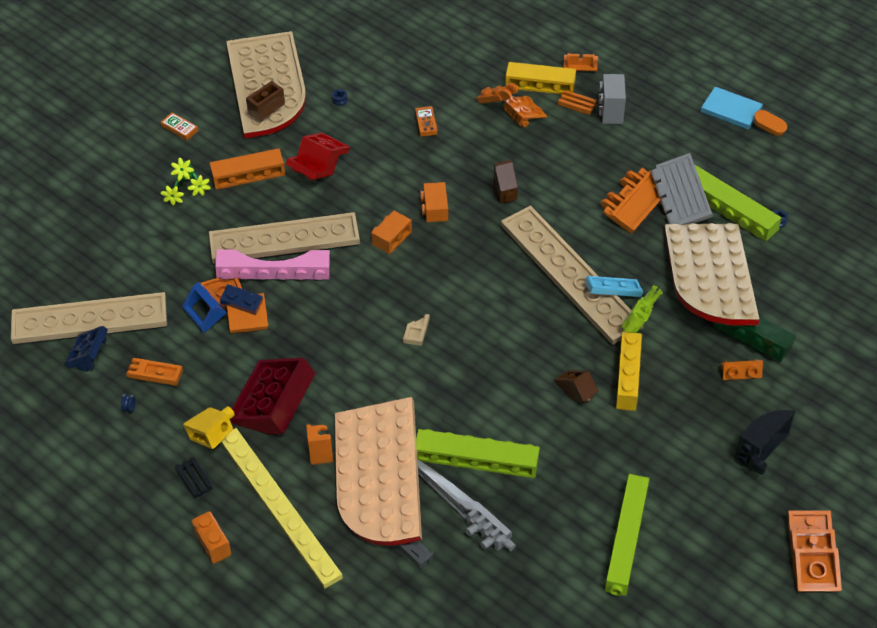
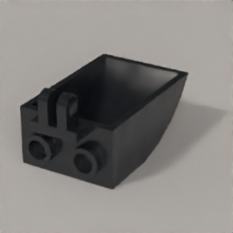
M796 410L772 411L756 418L740 434L734 459L741 465L748 467L749 471H754L760 475L765 474L767 467L765 460L790 434Z

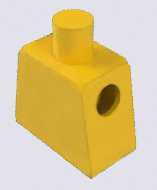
M228 406L222 411L207 408L185 422L183 426L191 441L214 449L233 430L230 419L235 414Z

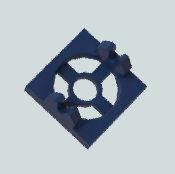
M100 326L79 334L65 361V366L69 369L78 367L85 372H88L89 369L93 370L94 363L92 360L95 359L101 344H105L107 340L105 335L108 329Z

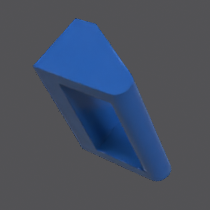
M199 282L192 287L182 306L202 332L210 329L227 313ZM201 298L210 306L204 321L192 308Z

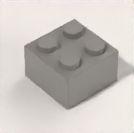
M603 74V81L599 83V92L602 93L598 94V104H601L599 106V116H602V124H623L626 102L624 74Z

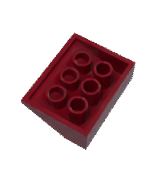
M304 357L259 360L232 407L235 416L230 419V422L265 434H284L316 374Z

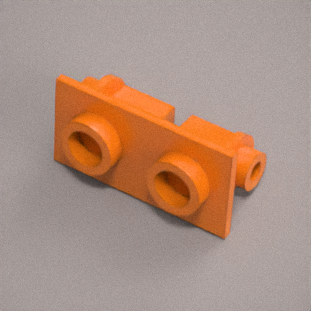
M568 53V55H564V68L576 69V71H597L598 56H595V54H583V58H579L580 54Z
M763 360L724 361L721 363L723 380L762 378Z

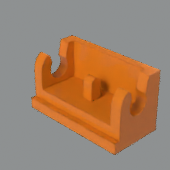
M306 425L311 465L333 462L330 434H318L319 431L327 430V426Z

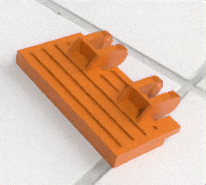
M641 168L638 173H634L631 170L628 171L626 177L620 180V184L624 187L618 195L610 192L607 194V199L601 201V206L605 208L603 213L631 234L661 200L655 187L657 183H654L651 171L648 172L644 168Z

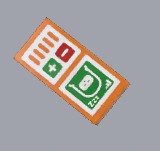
M173 112L160 122L163 128L186 141L198 132V126Z

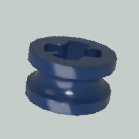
M343 89L333 91V103L337 106L345 105L348 101L347 92Z
M783 210L773 211L782 217L779 228L784 227L787 223L788 214Z
M123 394L121 410L123 412H126V410L134 412L136 404L135 395L131 394V396H128V394Z

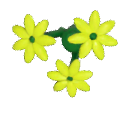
M179 158L178 164L171 163V166L175 168L171 175H177L174 187L171 189L169 186H166V191H161V195L166 196L163 199L164 202L170 200L174 206L176 201L178 203L183 202L180 197L184 193L177 192L181 179L188 180L193 177L191 179L193 185L188 187V190H193V196L197 195L198 192L204 196V190L211 189L210 186L206 185L209 183V179L203 180L201 175L197 178L190 160L183 161L182 158Z

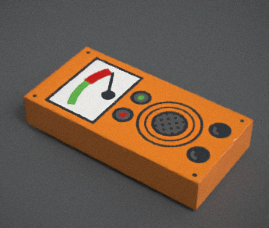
M432 106L415 108L420 137L438 135Z

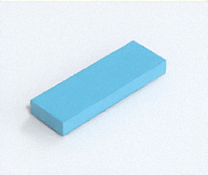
M586 276L585 278L588 290L592 294L641 297L643 294L637 279Z

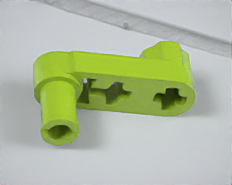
M653 285L645 297H641L632 307L628 317L621 324L625 332L637 333L646 323L652 312L653 304L663 294L660 288L656 292L658 287Z

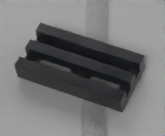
M191 457L188 462L186 460L183 461L182 465H175L177 472L194 499L213 489L212 484L194 457ZM191 466L194 467V469L206 486L205 488L202 486L201 482L193 472ZM186 469L188 471L193 481L199 488V491L195 490V488L193 487V485L191 484L183 470Z

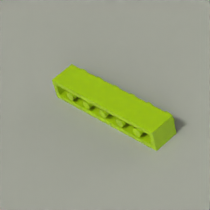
M695 165L711 209L765 242L779 230L782 217Z
M418 429L416 438L417 459L422 462L536 478L540 450L538 446L517 444L511 441H497L491 438H477L470 435H456L450 432H436L430 429Z

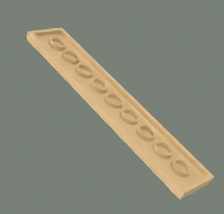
M529 206L501 220L502 228L612 345L621 341L622 332H625L621 324L628 317L631 309L617 295L592 294L589 292L585 283L586 276L598 275L535 209Z

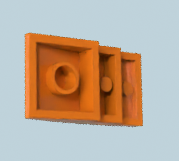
M788 511V531L797 592H841L838 548H836L835 530L832 529L831 511Z

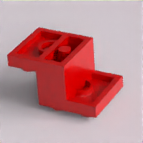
M322 132L303 136L298 155L287 158L285 165L291 167V170L306 175V178L310 180L325 178L326 176L333 175L338 157L349 153L350 146Z

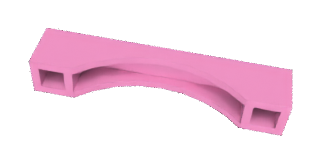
M217 250L216 276L222 279H329L330 250H310L301 256L284 261H264L248 257L237 250Z

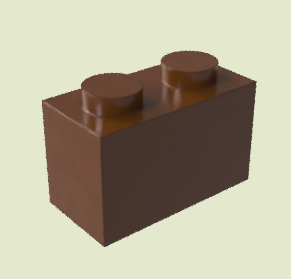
M270 81L246 98L248 114L259 122L285 105L284 89Z

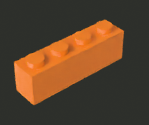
M280 148L210 162L211 174L216 190L285 176L284 161Z

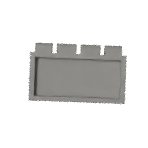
M690 153L656 165V169L651 170L653 181L657 183L655 187L661 199L663 210L667 214L668 224H692L713 217Z

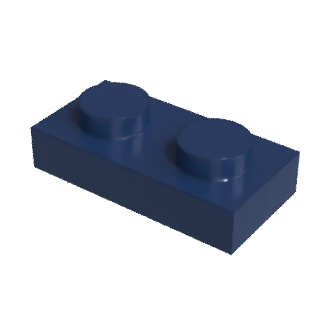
M227 284L220 298L221 304L253 315L257 314L263 301V296Z

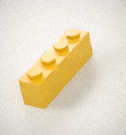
M515 62L508 63L506 86L509 83H514L519 88L518 90L564 94L565 90L574 92L576 69Z
M622 332L616 409L636 411L642 334Z

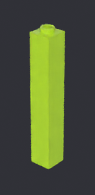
M632 474L628 476L605 592L616 596H627L648 490V477Z

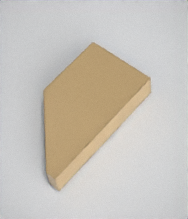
M429 314L424 315V318L416 322L412 321L407 324L403 343L422 346L430 320Z

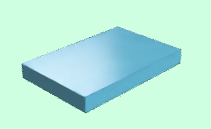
M715 87L701 107V112L749 130L755 113L762 109L763 104Z

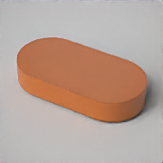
M758 110L753 117V122L756 126L775 136L783 135L787 129V124L784 120L765 110Z

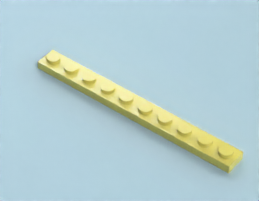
M237 428L233 429L220 442L322 587L325 589L343 579L340 570Z

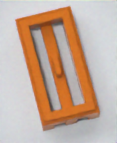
M565 90L564 94L561 95V99L559 98L558 105L590 115L596 106L597 100Z

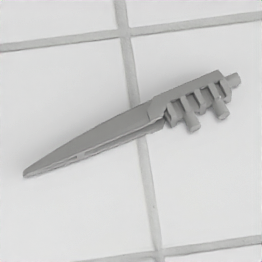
M417 459L418 474L459 513L461 518L467 520L466 524L469 526L465 529L467 535L471 536L475 532H481V538L484 540L480 542V546L483 549L495 545L494 549L497 551L504 546L512 551L516 547V544L510 540L512 532L479 502L471 499L445 477Z

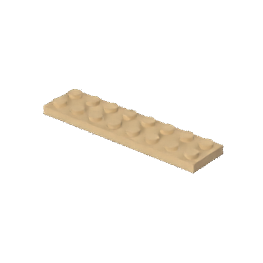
M355 212L209 231L213 264L216 263L217 250H237L248 257L260 258L360 244Z
M165 292L13 309L11 341L12 344L77 337L81 333L100 326L106 327L108 329L107 333L167 326Z

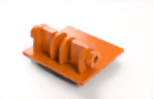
M512 96L510 99L504 100V110L521 127L528 126L529 119L548 117L542 108L538 107L528 96Z

